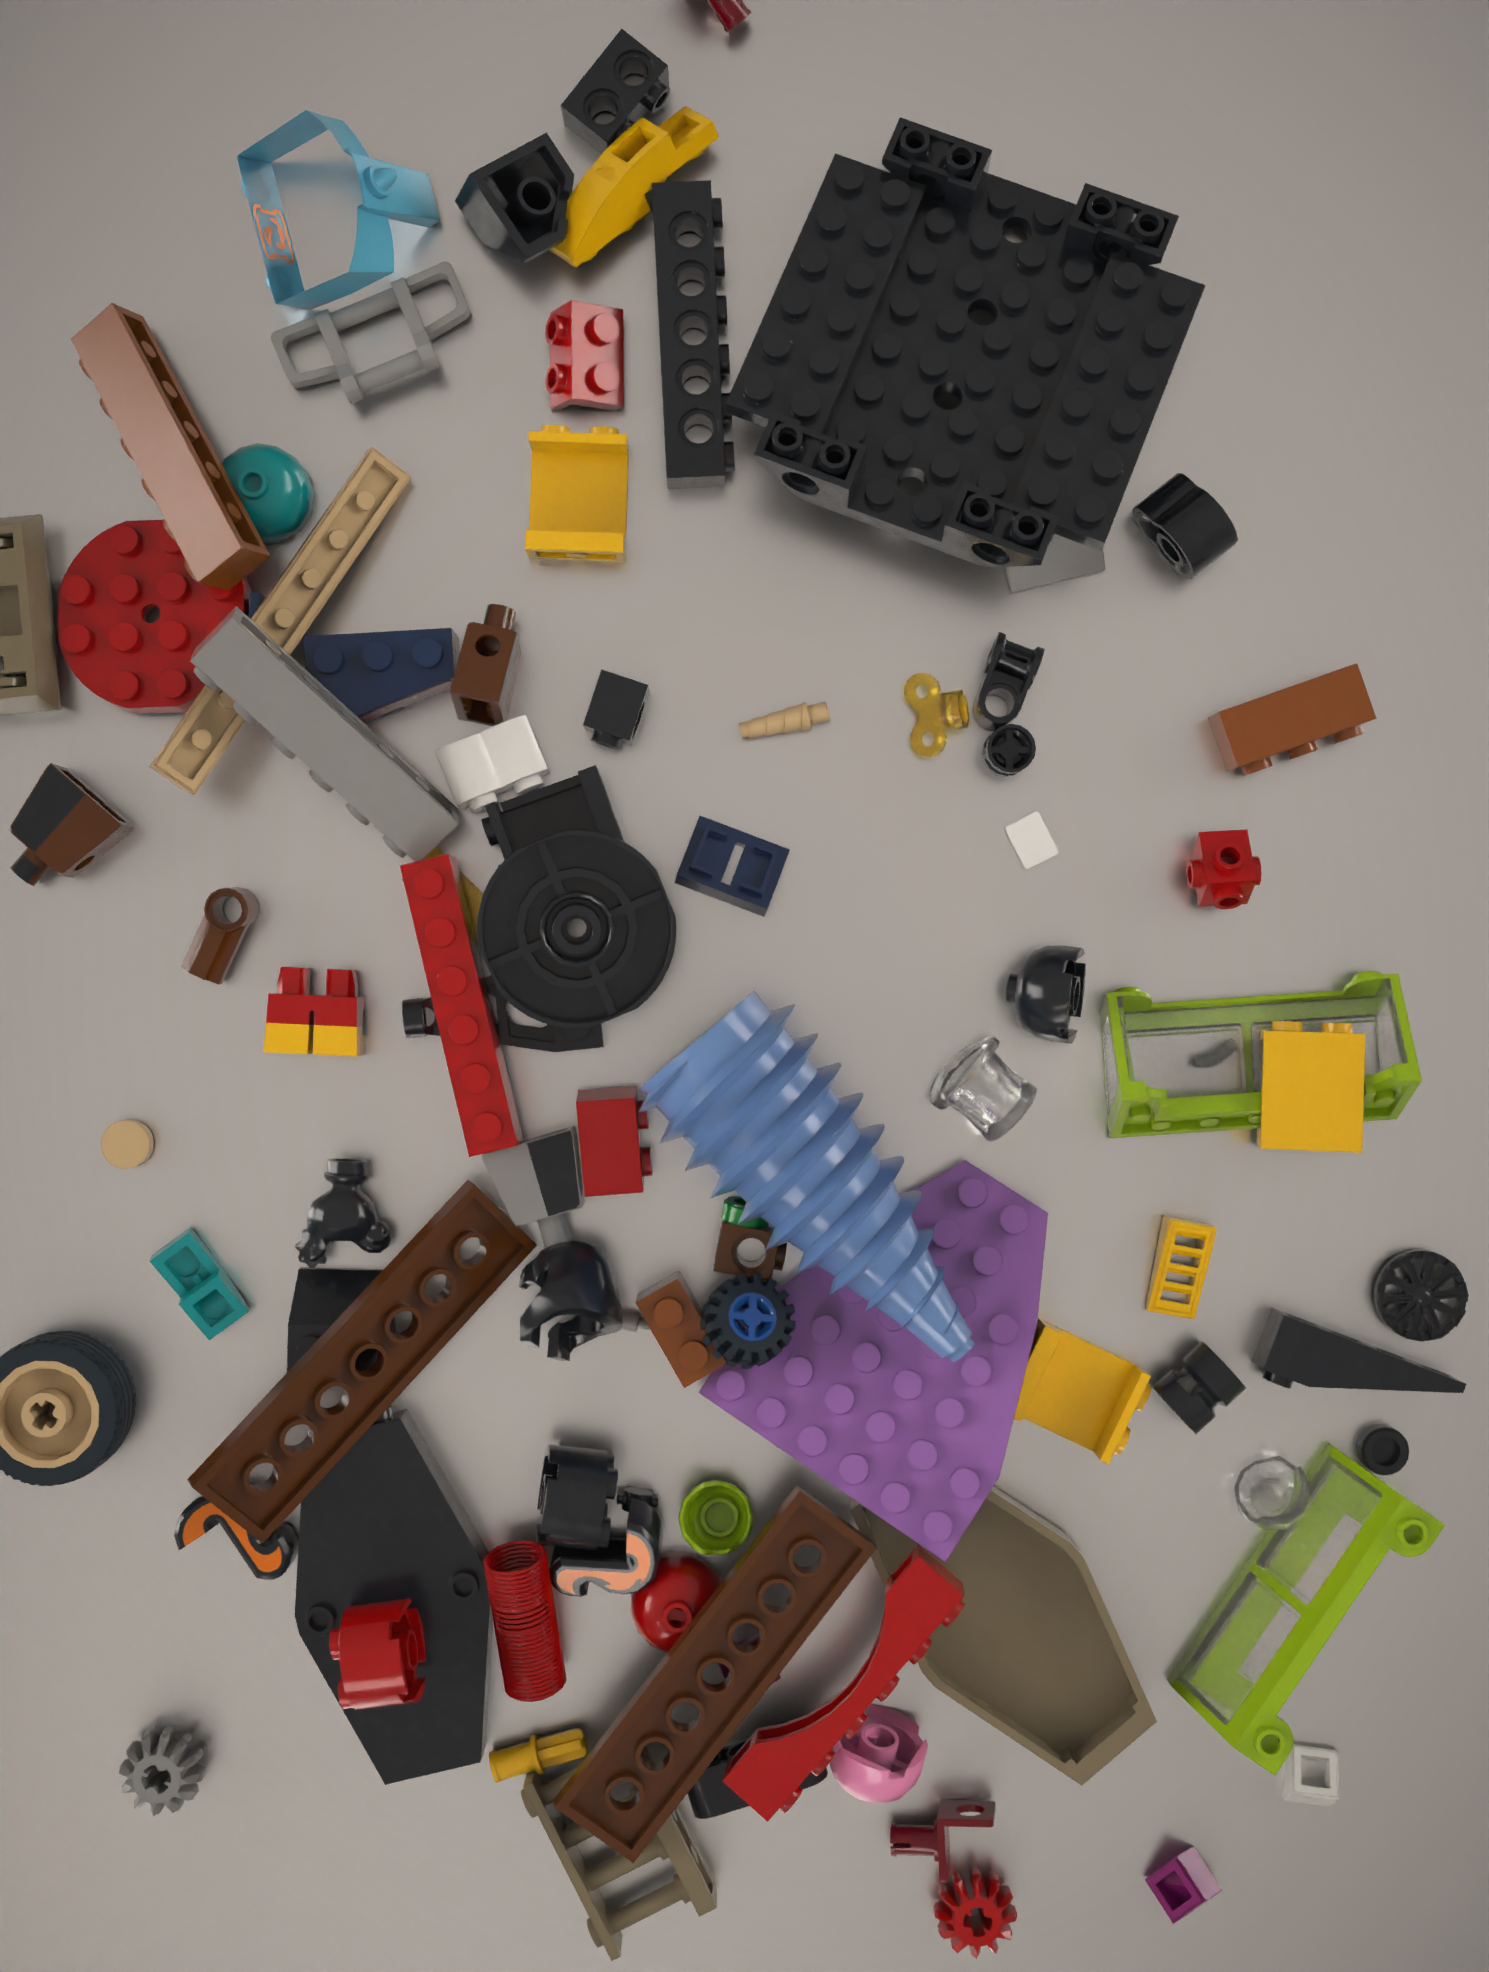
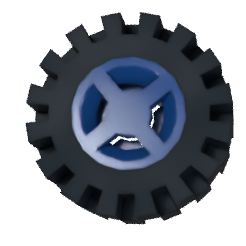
M746 1273L738 1274L733 1279L729 1278L708 1297L709 1300L704 1304L701 1313H704L705 1316L700 1321V1330L706 1329L707 1335L703 1337L706 1346L712 1343L716 1350L711 1354L717 1359L721 1356L727 1358L726 1365L734 1367L737 1364H742V1369H750L754 1365L759 1367L782 1352V1349L791 1341L792 1337L789 1334L795 1330L796 1321L790 1320V1316L795 1313V1308L793 1304H786L785 1299L789 1294L785 1289L778 1292L774 1288L778 1282L772 1278L764 1282L761 1280L762 1274L753 1273L750 1277H746ZM737 1321H742V1323L747 1327V1332H745V1328L742 1327L740 1323H737Z

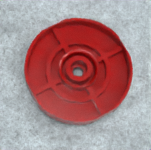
M163 520L125 521L103 531L84 546L74 558L63 577L58 591V642L62 654L74 675L83 685L97 696L117 707L136 714L187 712L205 686L194 673L193 669L196 666L190 662L193 652L236 606L249 617V601L252 589L247 577L243 578L228 591L200 584L187 572L184 566L186 559L177 542L165 530ZM158 606L160 609L159 619L156 622L147 623V614L152 608Z

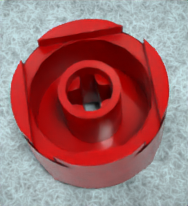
M410 1598L349 1606L343 1612L340 1628L331 1629L329 1647L333 1660L340 1661L342 1678H340L338 1683V1698L343 1709L363 1710L416 1703L421 1700L426 1677L416 1678L417 1665L420 1662H426V1646L422 1621L417 1608L407 1609L412 1602Z

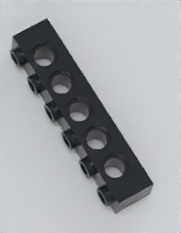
M711 180L652 183L668 489L725 487V472L735 471L734 443L733 441L724 442L723 423H732V415L726 413V401L730 393H721V375L730 374L729 344H719L718 326H727L726 295H716V277H725L724 246L714 247L713 229L723 228L721 198H712ZM686 231L696 232L702 238L697 245L692 247L682 246L676 239L681 233ZM689 279L697 280L705 287L700 294L695 296H687L678 288L684 281ZM689 328H699L707 334V338L698 345H689L681 339V335ZM692 376H701L709 382L710 386L701 394H691L684 389L683 384ZM703 424L710 428L712 436L706 442L694 443L686 437L685 433L692 425Z

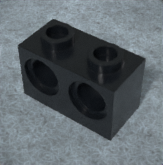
M621 29L561 104L564 125L602 154L641 117L644 118L649 111L656 113L665 103L670 93L668 65ZM631 73H639L646 77V80L637 86H630L623 82V79ZM601 111H610L616 115V118L608 124H598L592 120Z

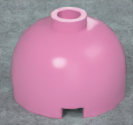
M870 1704V1713H866L867 1718L857 1733L850 1739L843 1735L833 1746L832 1750L835 1752V1755L830 1762V1767L835 1780L842 1789L857 1799L871 1803H888L900 1799L916 1785L922 1772L928 1743L926 1739L923 1742L918 1736L919 1726L914 1720L898 1710L882 1705Z

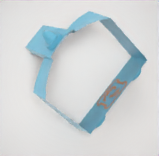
M305 110L237 155L242 175V190L249 202L267 271L266 282L273 294L275 304L311 310L350 295L394 273V249L388 219L427 228L440 221L428 173L370 158L355 134L342 120ZM329 130L342 150L354 160L361 186L363 204L357 206V234L349 271L305 291L271 162Z

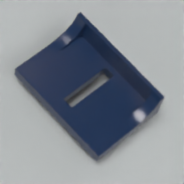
M699 816L677 872L675 883L765 917L790 849ZM735 845L743 847L744 850L731 884L728 885L721 882L733 849Z

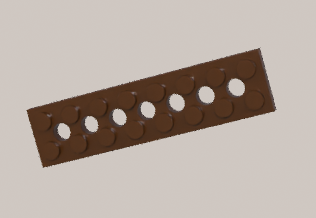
M467 1180L187 1479L191 1487L263 1544L531 1253L537 1244L518 1226L516 1227L513 1221L475 1184ZM469 1238H478L480 1245L475 1256L467 1260H461L459 1258V1249L462 1243ZM444 1274L446 1277L444 1289L435 1296H426L424 1290L427 1281L434 1275ZM403 1311L411 1312L412 1321L409 1327L403 1332L392 1333L390 1331V1323L394 1316ZM366 1349H377L378 1357L372 1367L366 1370H357L355 1368L356 1359L361 1352ZM334 1386L343 1388V1396L339 1403L329 1408L320 1406L321 1396L327 1389ZM299 1424L308 1426V1434L301 1443L293 1446L285 1444L286 1433L292 1427ZM261 1463L273 1464L272 1474L266 1481L259 1484L249 1482V1475L254 1467Z
M796 1485L554 1798V1808L634 1863L877 1549L875 1543ZM810 1544L819 1548V1558L813 1565L801 1567L793 1562L794 1553L799 1547ZM774 1584L785 1585L790 1590L787 1600L778 1606H771L763 1601L765 1590ZM745 1623L757 1626L759 1628V1635L751 1644L740 1645L732 1639L733 1632L738 1626ZM713 1663L724 1664L729 1669L726 1679L718 1684H709L702 1679L704 1669ZM688 1702L698 1707V1714L691 1722L679 1723L671 1717L673 1709L681 1703ZM660 1742L668 1748V1753L659 1762H648L641 1757V1751L647 1744ZM620 1782H631L638 1788L637 1794L631 1800L625 1802L615 1800L610 1795V1792Z

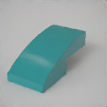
M191 1227L151 1256L149 1262L180 1297L178 1305L208 1340H211L248 1313L249 1308L222 1266Z

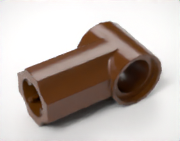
M240 887L217 889L206 899L204 906L205 915L181 965L188 973L218 985L223 983L248 927L253 925L259 914V904L254 894ZM229 896L235 897L240 902L242 908L240 918L234 923L225 918L222 910L223 903Z

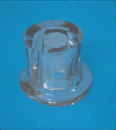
M994 1036L980 1039L950 1058L935 1077L930 1091V1101L934 1107L939 1110L946 1109L949 1106L953 1107L964 1115L989 1142L999 1139L1013 1128L1028 1111L1037 1094V1088L1013 1071L995 1053L1000 1041Z

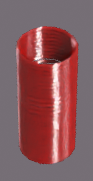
M528 1540L507 1542L491 1550L483 1560L500 1666L507 1695L521 1702H535L555 1695L563 1688L567 1681L546 1549L542 1545L536 1544V1542Z

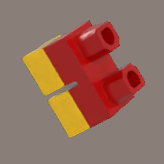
M281 967L277 982V993H268L263 1052L313 1053V1055L355 1057L365 1055V1035H363L365 997H358L356 970L327 969L326 995H310V968Z

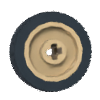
M58 1331L32 1337L11 1348L0 1357V1470L5 1475L30 1485H61L90 1474L115 1454L129 1433L136 1407L133 1379L129 1374L128 1367L125 1366V1362L120 1359L118 1353H115L103 1341L90 1337L88 1334Z

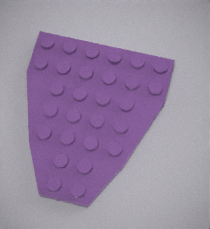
M966 1160L915 1189L922 1194L917 1207L912 1213L917 1229H934V1236L928 1246V1250L935 1265L945 1268L943 1281L953 1301L958 1303L959 1312L972 1332L970 1338L975 1344L963 1357L955 1362H951L948 1357L941 1358L905 1327L900 1329L901 1324L876 1307L865 1312L868 1301L847 1287L829 1295L835 1276L819 1266H815L798 1273L777 1290L781 1292L785 1289L789 1294L785 1299L786 1304H793L795 1308V1313L790 1316V1320L796 1321L795 1330L789 1334L792 1339L782 1349V1352L759 1367L754 1365L750 1369H742V1364H737L734 1367L724 1365L709 1375L698 1392L945 1562L1000 1477L1038 1321L1048 1212ZM743 1324L742 1327H744L745 1332H747V1327Z

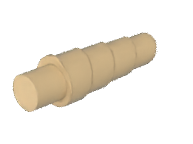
M803 702L800 705L787 707L785 710L772 712L766 716L739 723L742 739H751L798 730L812 729L811 725L830 721L826 702L807 706L806 702Z

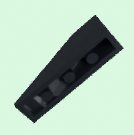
M1271 1308L1252 1358V1362L1265 1370L1263 1374L1264 1379L1289 1389L1293 1381L1308 1387L1463 1393L1466 1387V1383L1449 1374L1275 1308Z

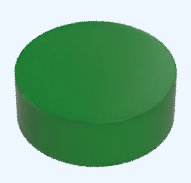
M740 1196L728 1197L724 1200L721 1218L728 1223L737 1225L747 1202ZM759 1217L737 1226L764 1229L769 1226V1223Z

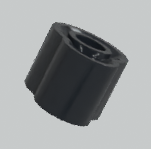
M1182 473L1175 474L1132 510L1133 516L1145 536L1154 544L1165 561L1186 579H1193L1236 545L1238 541L1235 527L1225 510L1208 492L1198 487Z

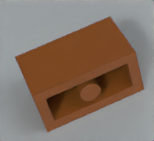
M680 1271L675 1272L637 1295L635 1303L684 1388L726 1365L727 1358L721 1356L717 1359L711 1354L716 1350L712 1343L708 1346L704 1343L703 1337L707 1335L706 1329L700 1330V1321L704 1318L705 1314L701 1313L702 1309Z

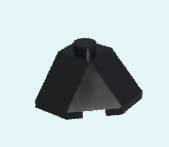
M546 132L470 173L455 203L483 244L525 264L562 243L565 239L568 222L566 219L567 200L572 194L575 175Z

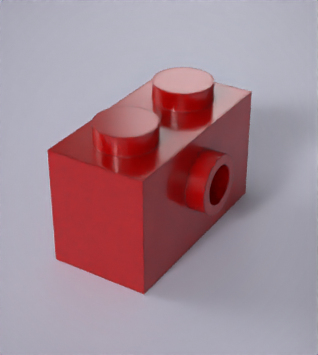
M636 1086L578 1090L576 1110L585 1197L643 1193L644 1177L653 1176L651 1147H642L640 1133L642 1129H649L648 1110L638 1112L644 1100L637 1099Z

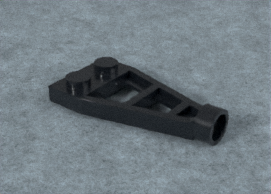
M492 976L485 977L488 993L496 998L498 1015L496 1026L501 1045L550 1052L604 1047L602 1023L592 1028L581 1029L562 1028L548 1024L538 1028L515 1023L509 1016L507 1000L497 990ZM431 997L402 1001L403 1025L406 1038L425 1037L427 1034L440 1036L436 1016L434 1022L427 1026L426 1007L434 1012Z

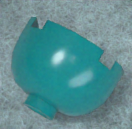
M256 443L240 447L224 459L222 466L264 545L278 544V541L285 540L291 535L295 536L303 530L312 515L315 494L309 475L296 457L277 446Z

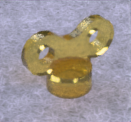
M927 673L912 675L904 686V696L917 713V723L910 734L911 747L916 754L922 757H934L939 755L946 746V731L968 727L969 709L963 690L940 693L941 687L938 680ZM921 684H925L928 687V694L924 698H919L916 693L918 686ZM927 732H931L934 735V742L930 746H925L922 741L924 734Z

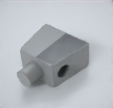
M575 1126L524 1140L518 1146L482 1155L483 1162L516 1227L537 1221L545 1247L573 1239L565 1212L579 1209L584 1205Z

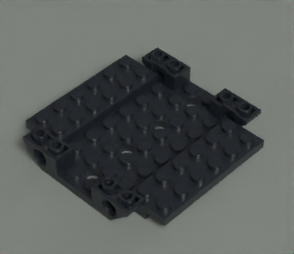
M900 117L882 157V165L889 172L835 153L726 401V413L765 427L754 453V460L799 499L985 568L1041 565L1054 534L1102 551L1206 286L1150 266L1161 263L1179 216L1087 183L1083 187L1077 204L989 174L991 149ZM1009 228H1019L1027 234L1028 239L1021 243H1013L1004 237L1003 232ZM976 309H984L989 311L995 320L989 325L981 326L973 323L968 314ZM949 392L958 397L960 405L954 409L945 410L938 407L933 398L939 393ZM905 477H916L924 483L926 489L918 495H907L899 489L898 482Z

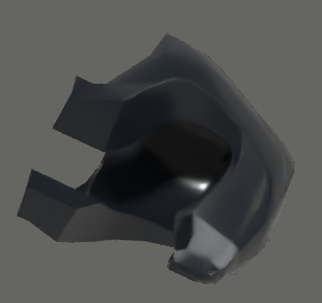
M579 1241L558 1243L541 1250L537 1257L522 1270L519 1283L521 1289H527L532 1285L541 1287L540 1292L520 1318V1341L528 1348H539L541 1325L560 1315L576 1316L572 1320L559 1324L549 1333L547 1357L559 1361H570V1353L574 1348L596 1337L621 1330L623 1320L617 1286L608 1259L599 1246Z

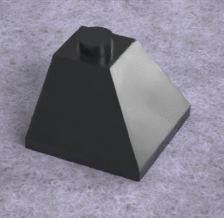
M299 1268L288 1321L287 1372L384 1269ZM396 1315L390 1323V1331L392 1333L396 1332ZM366 1349L361 1352L356 1359L355 1368L357 1370H366L372 1367L378 1357L377 1349Z

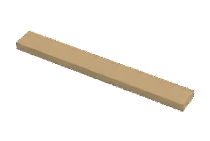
M370 447L361 458L251 618L256 625L289 655H291L411 479L407 473L373 447ZM205 685L149 767L191 796L195 795L245 722L232 705L235 701L220 687L215 691Z

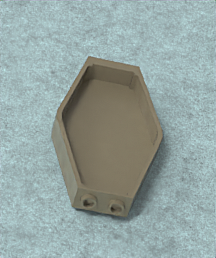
M993 1486L946 1562L921 1546L963 1583L964 1597L961 1600L965 1603L963 1610L948 1627L941 1623L929 1636V1639L932 1640L930 1648L918 1661L922 1673L935 1688L1081 1786L1157 1722L1086 1561L1078 1547L1066 1533ZM852 1498L850 1500V1510L859 1531L871 1539L877 1547L871 1558L886 1590V1580L918 1543Z

